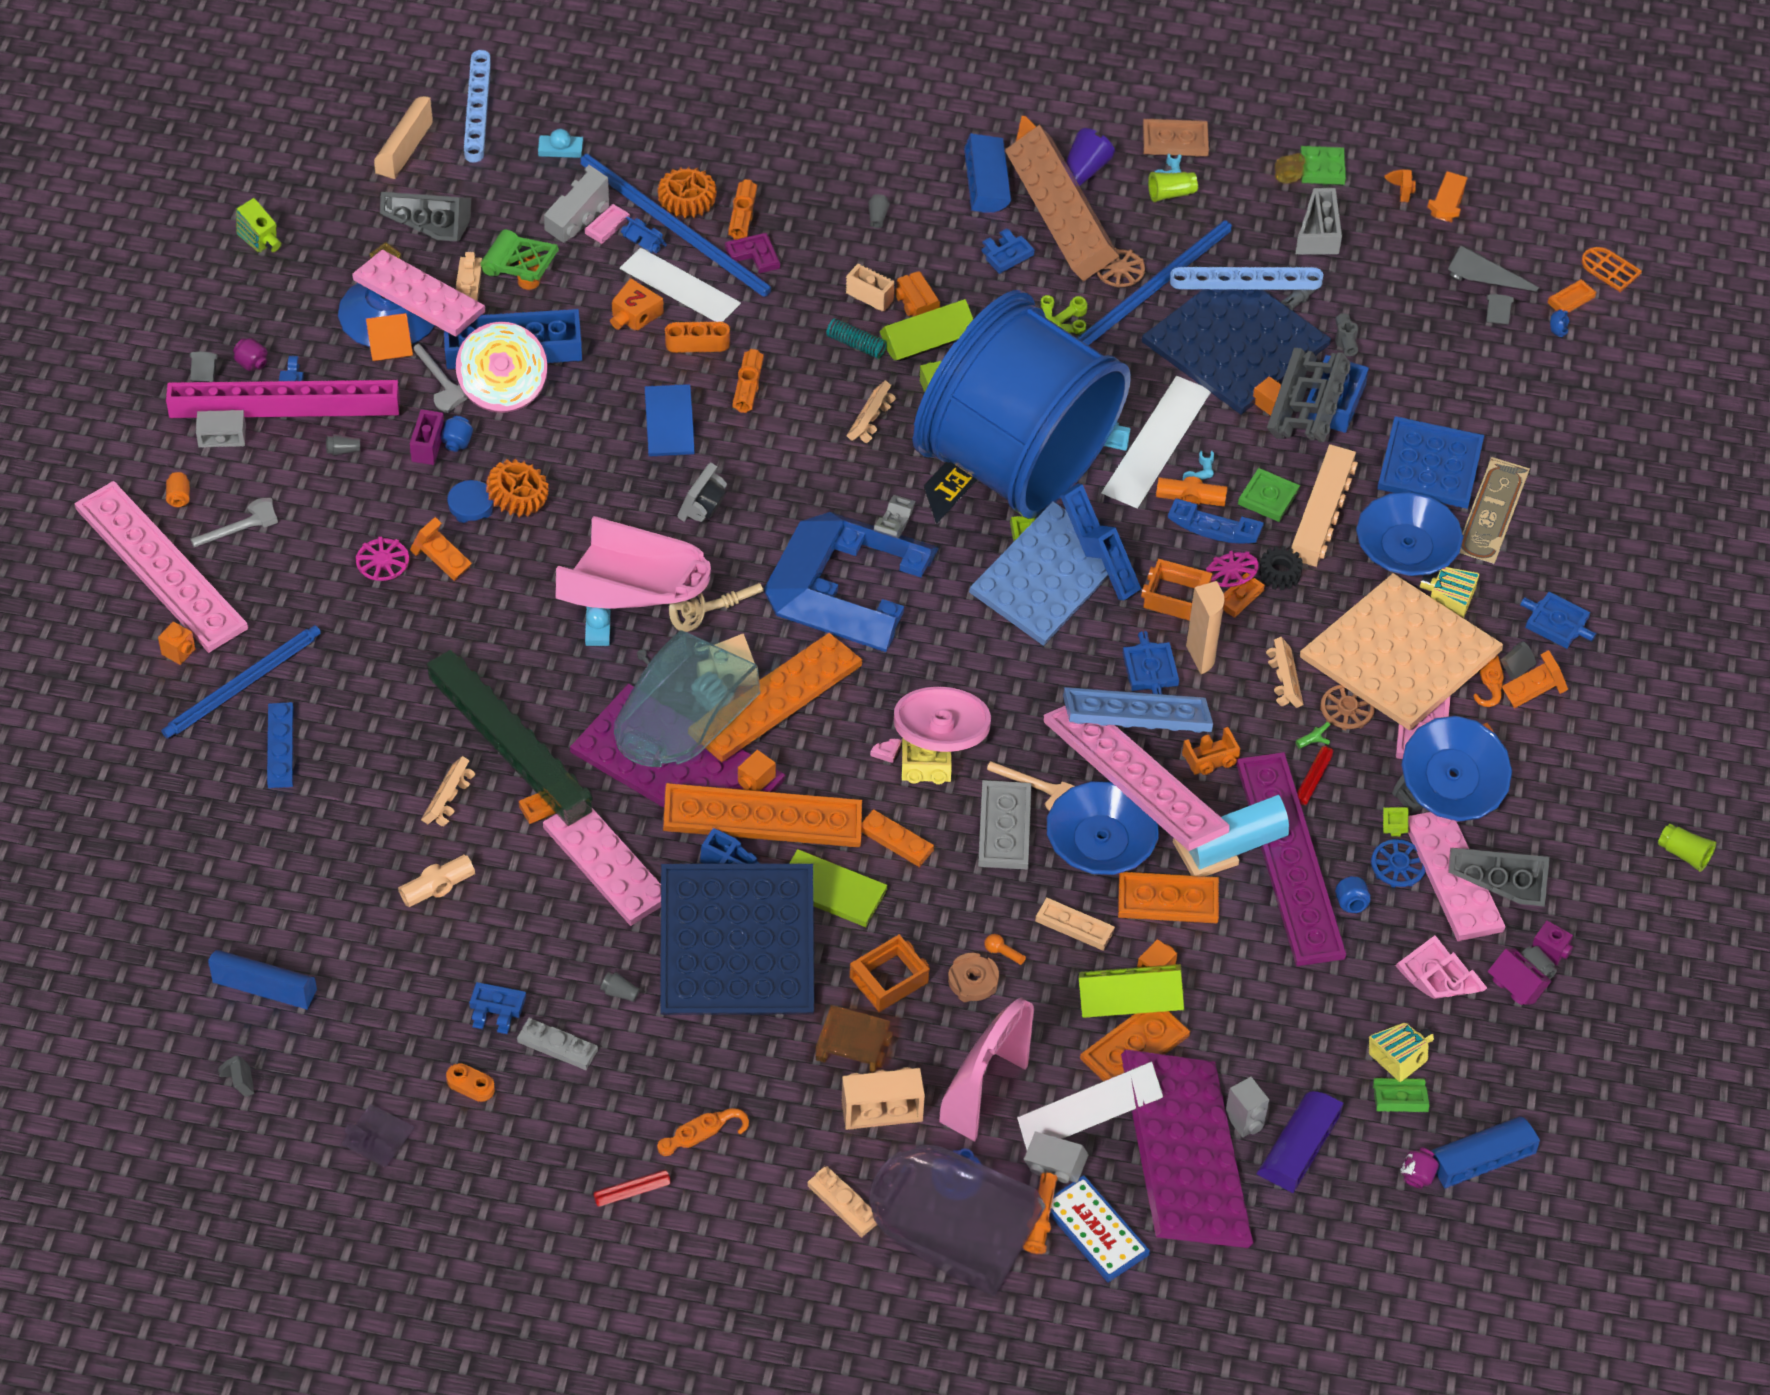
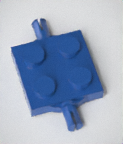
M1548 592L1544 599L1538 603L1524 597L1520 606L1532 611V615L1528 619L1525 628L1566 649L1579 635L1591 642L1596 636L1595 632L1584 627L1591 612L1551 592Z
M1143 631L1138 633L1140 644L1132 647H1123L1122 654L1131 691L1151 689L1153 694L1163 695L1161 688L1179 685V677L1170 642L1150 643L1148 632L1144 631L1143 635Z

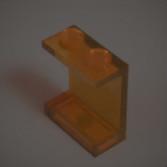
M831 1005L816 1045V1060L825 1063L828 1054L831 1053L870 1064V1073L876 1072L877 1068H882L886 1053L883 1051L885 1046L889 1047L892 1041L893 1032L890 1031V1021Z

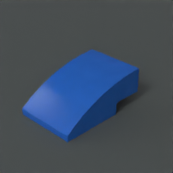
M690 384L646 386L645 405L649 456L694 454Z

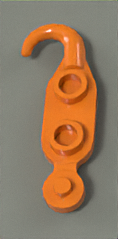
M1498 655L1479 670L1483 684L1492 693L1490 700H1483L1479 698L1478 694L1473 695L1475 701L1483 707L1495 706L1501 700L1503 672Z
M737 1108L703 1114L680 1126L676 1130L674 1137L661 1139L657 1144V1150L663 1156H670L677 1147H692L715 1135L727 1120L735 1117L742 1121V1127L738 1130V1133L742 1134L749 1126L748 1116L744 1111Z

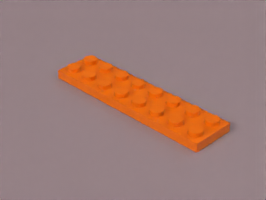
M828 633L689 728V735L718 760L723 762L861 667L862 659L831 633Z
M666 783L663 831L709 835L711 830L715 828L732 837L860 847L862 800Z

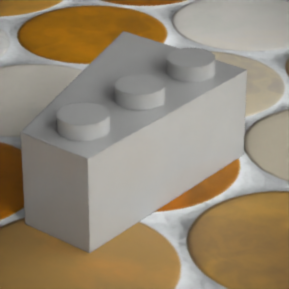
M590 165L584 169L587 173L579 182L575 180L571 184L573 189L566 196L561 195L544 214L545 231L563 243L574 237L585 226L590 225L594 219L609 208L608 177Z
M1314 188L1298 235L1295 254H1339L1342 233L1336 189Z

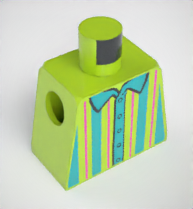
M255 198L236 209L237 235L257 252H262L266 248L271 252H275L281 247V242L276 238L277 225Z

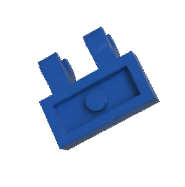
M1008 228L1000 232L1002 236L999 239L1001 247H998L990 237L982 241L985 247L981 251L986 255V261L999 274L1034 255L1035 251L1022 236L1015 238Z
M476 982L469 1002L470 1008L475 1009L472 1015V1020H474L472 1027L483 1029L486 1014L491 1012L499 1014L497 1032L508 1034L511 1018H520L526 1000V992Z

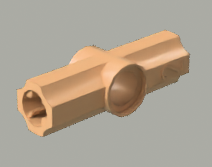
M465 855L442 866L433 864L427 867L420 877L398 887L399 893L405 905L411 907L431 896L438 898L446 895L453 885L474 875L475 869L468 856Z

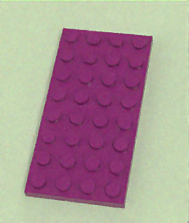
M630 684L624 687L570 746V753L663 808L666 783L745 790L738 782V767L751 756V754L741 749L721 762L689 735V728L696 724V722ZM776 769V777L761 791L775 792L785 781V774Z
M1126 1049L1121 1054L1124 1073L1152 1062L1163 1095L1162 1098L1145 1104L1143 1100V1106L1139 1107L1132 1082L1136 1109L1132 1110L1156 1237L1248 1248L1253 1244L1215 1062Z

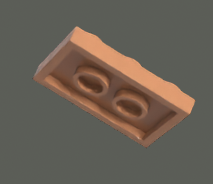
M1143 119L1144 154L1208 156L1207 121Z

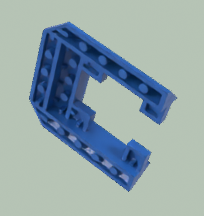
M828 512L799 522L764 588V593L776 616L887 652L895 636V629L904 613V606L882 599L877 610L874 611L835 598L838 592V584L819 577L834 549L856 556L861 546L865 545L902 557L899 571L921 578L927 566L930 567L938 547L903 535L899 538L875 532L872 525Z

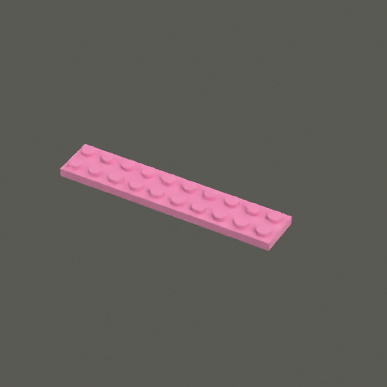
M114 481L74 503L76 510L180 623L186 629L192 631L193 637L208 653L248 629L247 622Z
M1066 706L1044 715V723L1188 851L1229 833V824L1115 725L1102 726L1093 723L1077 724L1069 722Z

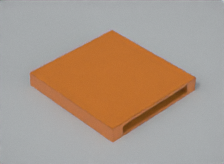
M406 313L366 319L372 362L413 356Z

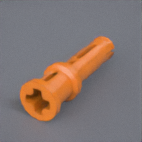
M1052 1173L1041 1174L1033 1218L1028 1221L1027 1225L1029 1233L1027 1241L1023 1244V1249L1034 1254H1044L1047 1249L1045 1241L1047 1233L1051 1229L1048 1222L1058 1178Z

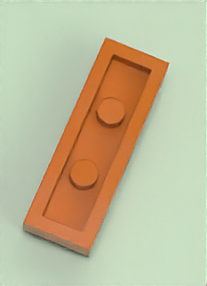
M874 809L861 823V833L918 867L934 851L933 844Z

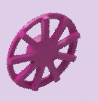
M378 537V539L363 543L356 555V565L360 573L376 581H387L398 577L405 571L409 563L408 550L397 539L392 540ZM383 543L391 544L387 550H384ZM379 544V551H376L371 546ZM395 547H398L401 550L399 552L391 553V551ZM365 550H368V551L371 552L373 555H362V554L364 553ZM405 556V563L393 558ZM361 560H372L370 563L361 567ZM394 564L402 569L394 574L391 566ZM374 566L376 568L374 576L367 574L366 570ZM380 570H387L390 576L379 577Z
M1229 551V554L1213 558L1214 561L1206 567V572L1220 571L1212 575L1211 582H1215L1217 578L1224 575L1222 583L1218 582L1219 586L1233 587L1252 579L1257 573L1259 565L1257 558L1250 555L1248 551L1245 553ZM1248 565H1254V566H1255L1254 569L1245 568V566H1248ZM1243 572L1250 573L1245 579L1241 577ZM1238 579V582L1228 583V580Z

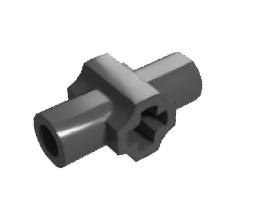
M1339 314L1335 320L1337 325L1336 345L1343 348L1346 356H1354L1358 352L1356 343L1358 326L1356 323L1351 322L1348 314Z

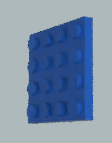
M1395 416L1377 489L1392 493L1412 492L1430 496L1443 504L1468 509L1484 435Z

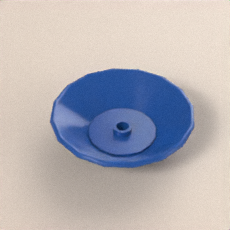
M359 283L350 287L340 301L338 319L343 331L356 343L370 347L366 323L368 318L406 313L411 345L429 335L435 327L434 324Z
M1412 492L1390 493L1372 501L1360 514L1356 528L1360 547L1374 563L1390 572L1408 576L1428 575L1448 567L1459 555L1463 541L1459 520L1447 506L1430 496Z
M1459 716L1434 718L1417 728L1405 745L1401 765L1406 786L1418 804L1438 817L1454 821L1480 819L1497 809L1509 792L1512 776L1508 751L1497 735L1478 721ZM1449 772H1455L1457 777H1452Z
M1091 781L1071 787L1055 800L1047 815V837L1055 853L1072 867L1091 874L1115 875L1136 868L1151 856L1159 839L1158 823L1112 782Z

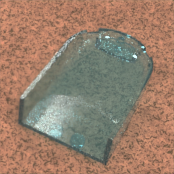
M680 630L654 656L620 710L614 723V736L618 749L629 760L650 767H662V763L675 761L676 764H680L692 759L761 693L758 665Z

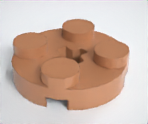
M966 953L954 960L948 972V983L951 990L958 995L961 1001H979L996 993L999 982V970L992 959L988 958L987 960L980 957L978 953ZM973 973L975 976L980 977L978 980L968 979L969 975Z

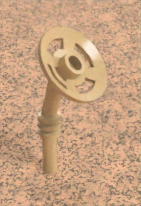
M758 583L738 592L731 591V594L726 593V596L721 595V598L708 602L704 601L703 594L700 593L698 597L701 604L696 599V596L691 598L690 601L670 603L669 615L671 622L679 631H693L702 622L705 612L722 607L729 608V605L732 607L734 603L737 605L740 600L763 592L762 585ZM677 610H681L682 616L686 619L684 623L680 621Z

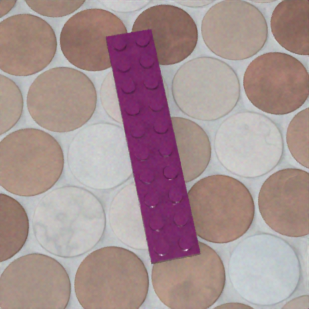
M1285 753L1237 759L1236 765L1248 806L1279 795L1287 812L1289 821L1288 836L1262 845L1261 849L1296 967L1344 960L1346 952Z

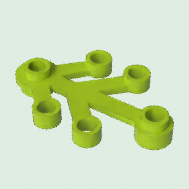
M1049 295L1043 296L1041 298V308L1043 312L1045 311L1052 316L1054 298ZM1081 296L1074 297L1070 301V306L1054 317L1060 322L1062 329L1077 335H1081L1086 331V323L1083 320H1075L1073 324L1062 323L1071 316H1084L1087 313V301Z

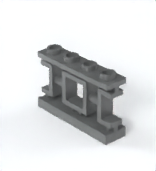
M1302 348L1293 349L1267 429L1276 439L1290 438L1293 428L1306 429L1305 435L1309 440L1317 439L1319 442L1324 443L1326 435L1330 431L1332 417L1337 410L1339 396L1344 389L1346 376L1350 372V361L1343 353H1332L1329 363L1316 362L1317 357L1312 351L1305 353ZM1307 370L1314 372L1312 378H1305ZM1323 373H1331L1329 380L1321 379ZM1307 388L1319 389L1315 403L1302 402ZM1293 410L1300 412L1299 418H1291ZM1310 413L1317 414L1315 421L1308 419Z

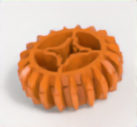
M680 167L678 171L672 169L671 174L665 173V177L661 178L658 187V200L669 213H675L676 218L680 215H683L684 218L687 216L694 218L696 214L702 216L704 211L709 212L710 207L714 206L715 197L717 196L715 181H713L711 175L706 174V171L700 172L698 167L694 170L690 167L687 169Z
M515 458L511 463L506 459L505 462H499L496 467H493L487 477L486 493L489 494L488 500L494 501V507L500 506L501 512L504 510L508 511L510 516L513 513H516L518 517L522 514H525L527 517L531 513L536 514L544 506L545 500L548 497L546 476L541 475V469H533V464L530 466L526 465L525 460L519 463Z

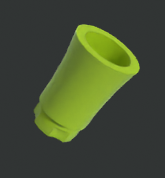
M1151 172L1148 180L1150 197L1153 202H1158L1168 198L1193 194L1198 189L1197 176L1194 172Z
M1669 824L1663 829L1658 845L1666 848V851L1676 855L1701 872L1709 863L1715 851L1716 841L1700 837L1681 827Z

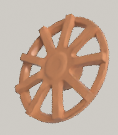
M1115 248L1118 254L1126 256L1122 260L1117 257L1116 261L1113 260L1110 264L1103 267L1102 269H1111L1103 276L1100 270L1096 272L1098 277L1108 285L1128 287L1139 282L1144 276V260L1133 253V250L1127 251ZM1129 257H1132V258L1135 259L1134 261L1127 262V260L1129 259ZM1139 264L1141 270L1132 268L1130 266ZM1128 272L1137 273L1139 277L1134 280ZM1113 275L1114 277H1116V283L1110 282L1106 279ZM1127 277L1130 283L1120 284V278Z
M1337 685L1326 691L1320 705V710L1327 719L1326 722L1328 721L1346 731V729H1361L1373 718L1375 707L1370 705V712L1358 709L1359 707L1369 705V703L1366 701L1357 702V695L1355 694L1353 696H1346L1344 686ZM1339 689L1341 693L1340 700L1334 697L1331 692ZM1326 698L1337 705H1325ZM1326 710H1337L1338 712L1330 716ZM1356 714L1366 716V718L1360 721ZM1341 715L1344 716L1343 723L1338 722L1335 719H1337ZM1349 716L1352 717L1355 724H1347Z

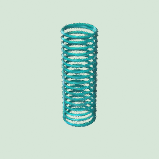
M837 318L831 320L826 331L827 337H832V339L838 340V342L847 344L877 359L883 355L886 349V340L880 339V337L877 338V336L871 335V333L868 334V332L855 328V326L852 327V325L846 324V322L843 323V321L837 320ZM834 320H836V322L833 325L831 334L829 335L831 325L834 322ZM884 341H885L884 349H883V351L881 352V354L877 357V355H878L879 352L881 351V349H882V347H883V343H884Z

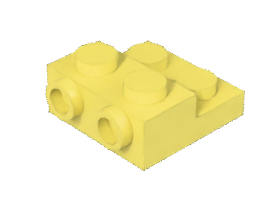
M902 738V780L909 781L910 783L933 781L935 784H942L944 782H951V752L927 750L915 746Z

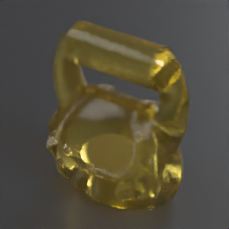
M1300 153L1280 157L1275 163V178L1281 183H1292L1301 179L1304 175L1305 157Z

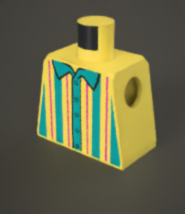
M1445 567L1440 570L1437 578L1423 575L1420 588L1431 591L1432 599L1464 619L1477 587L1479 573Z
M1402 1023L1369 1036V1055L1394 1078L1402 1082L1428 1060V1044L1434 1040L1433 1034L1428 1028L1416 1032L1408 1024Z

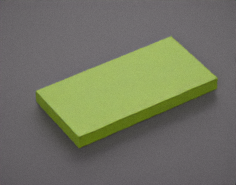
M798 849L789 863L813 864L814 907L867 927L887 891L886 884Z

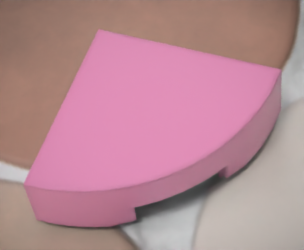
M889 739V741L876 744L871 750V756L894 763L902 745V740Z

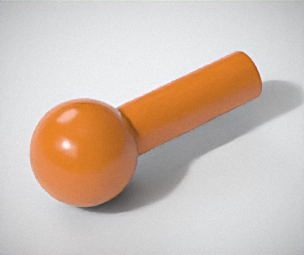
M990 934L985 939L984 945L987 951L1001 953L1019 965L1025 962L1026 957L1004 944V939L1000 935Z

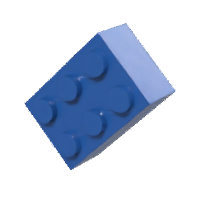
M1326 355L1323 363H1329L1331 356ZM1350 362V372L1346 376L1343 392L1339 396L1337 410L1330 423L1331 429L1344 433L1347 432L1366 386L1369 367ZM1323 373L1321 379L1329 380L1331 373ZM1311 389L1306 403H1315L1319 389ZM1310 413L1308 419L1315 421L1317 414Z

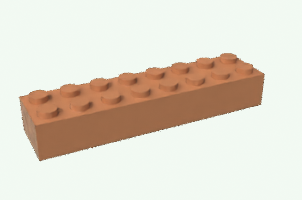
M1041 125L1005 149L1068 264L1083 281L1119 257L1052 137Z

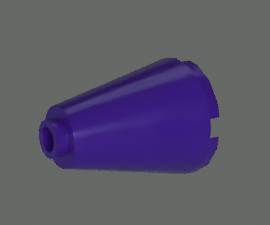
M1082 128L1077 133L1066 160V164L1079 186L1108 163L1115 153L1112 143L1105 136L1102 135L1100 138L1095 135L1097 131L1089 128Z

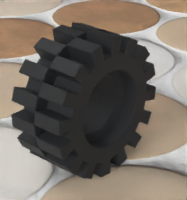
M1275 546L1273 551L1269 548L1266 553H1263L1259 568L1261 581H1266L1265 585L1268 587L1272 584V589L1275 590L1277 586L1280 587V590H1284L1285 586L1287 589H1291L1292 585L1296 586L1301 578L1302 558H1299L1298 552L1293 554L1292 548H1289L1288 551L1285 550L1286 546H1282L1281 550L1278 549V546ZM1283 565L1289 568L1290 570L1278 571L1275 570L1272 566Z

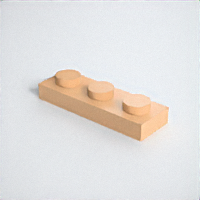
M1049 898L1045 899L1036 915L1035 921L1103 951L1115 929V926Z

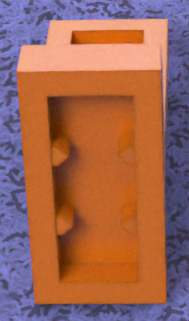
M434 517L419 531L410 551L415 556L423 551L455 581L472 563L438 531L442 523Z
M1549 650L1541 654L1544 664L1502 686L1513 708L1524 704L1553 687H1556L1559 694L1568 690L1561 669Z

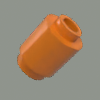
M172 473L166 481V502L174 507L185 506L190 500V482L184 473Z

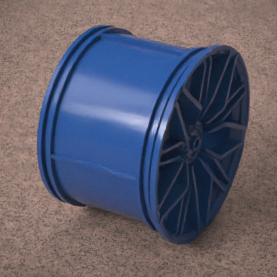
M1022 290L1007 292L990 303L972 320L941 361L923 395L916 414L912 438L913 446L918 453L925 457H936L942 462L953 463L1008 500L1009 506L1023 517L1028 519L1036 518L1053 501L1056 503L1061 498L1060 494L1070 489L1085 474L1105 445L1119 419L1129 392L1131 379L1129 367L1111 355H1102L1047 319L1043 310L1035 306L1032 296Z

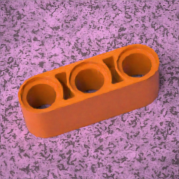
M724 322L670 323L665 327V346L668 351L675 353L722 352L730 347V327Z

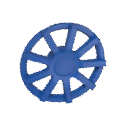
M1399 839L1388 840L1378 845L1371 857V866L1376 874V878L1381 879L1394 888L1395 886L1411 887L1424 877L1426 869L1423 863L1422 870L1409 866L1421 863L1420 858L1409 860L1408 855L1413 849L1417 851L1415 845ZM1398 843L1409 846L1405 853L1399 852ZM1393 844L1394 853L1392 855L1389 854L1383 847ZM1378 851L1389 860L1376 859ZM1377 865H1385L1389 867L1384 869L1383 871H1379ZM1391 871L1394 872L1392 880L1384 875ZM1406 871L1418 876L1411 880ZM1401 873L1406 881H1397L1398 874Z

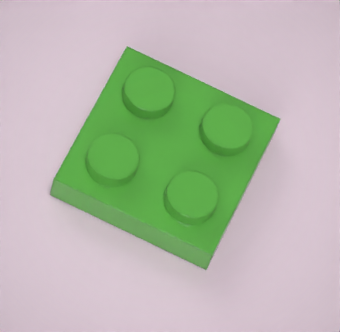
M1301 146L1302 183L1345 185L1344 148Z
M1258 468L1239 497L1238 505L1280 522L1298 494L1300 485Z

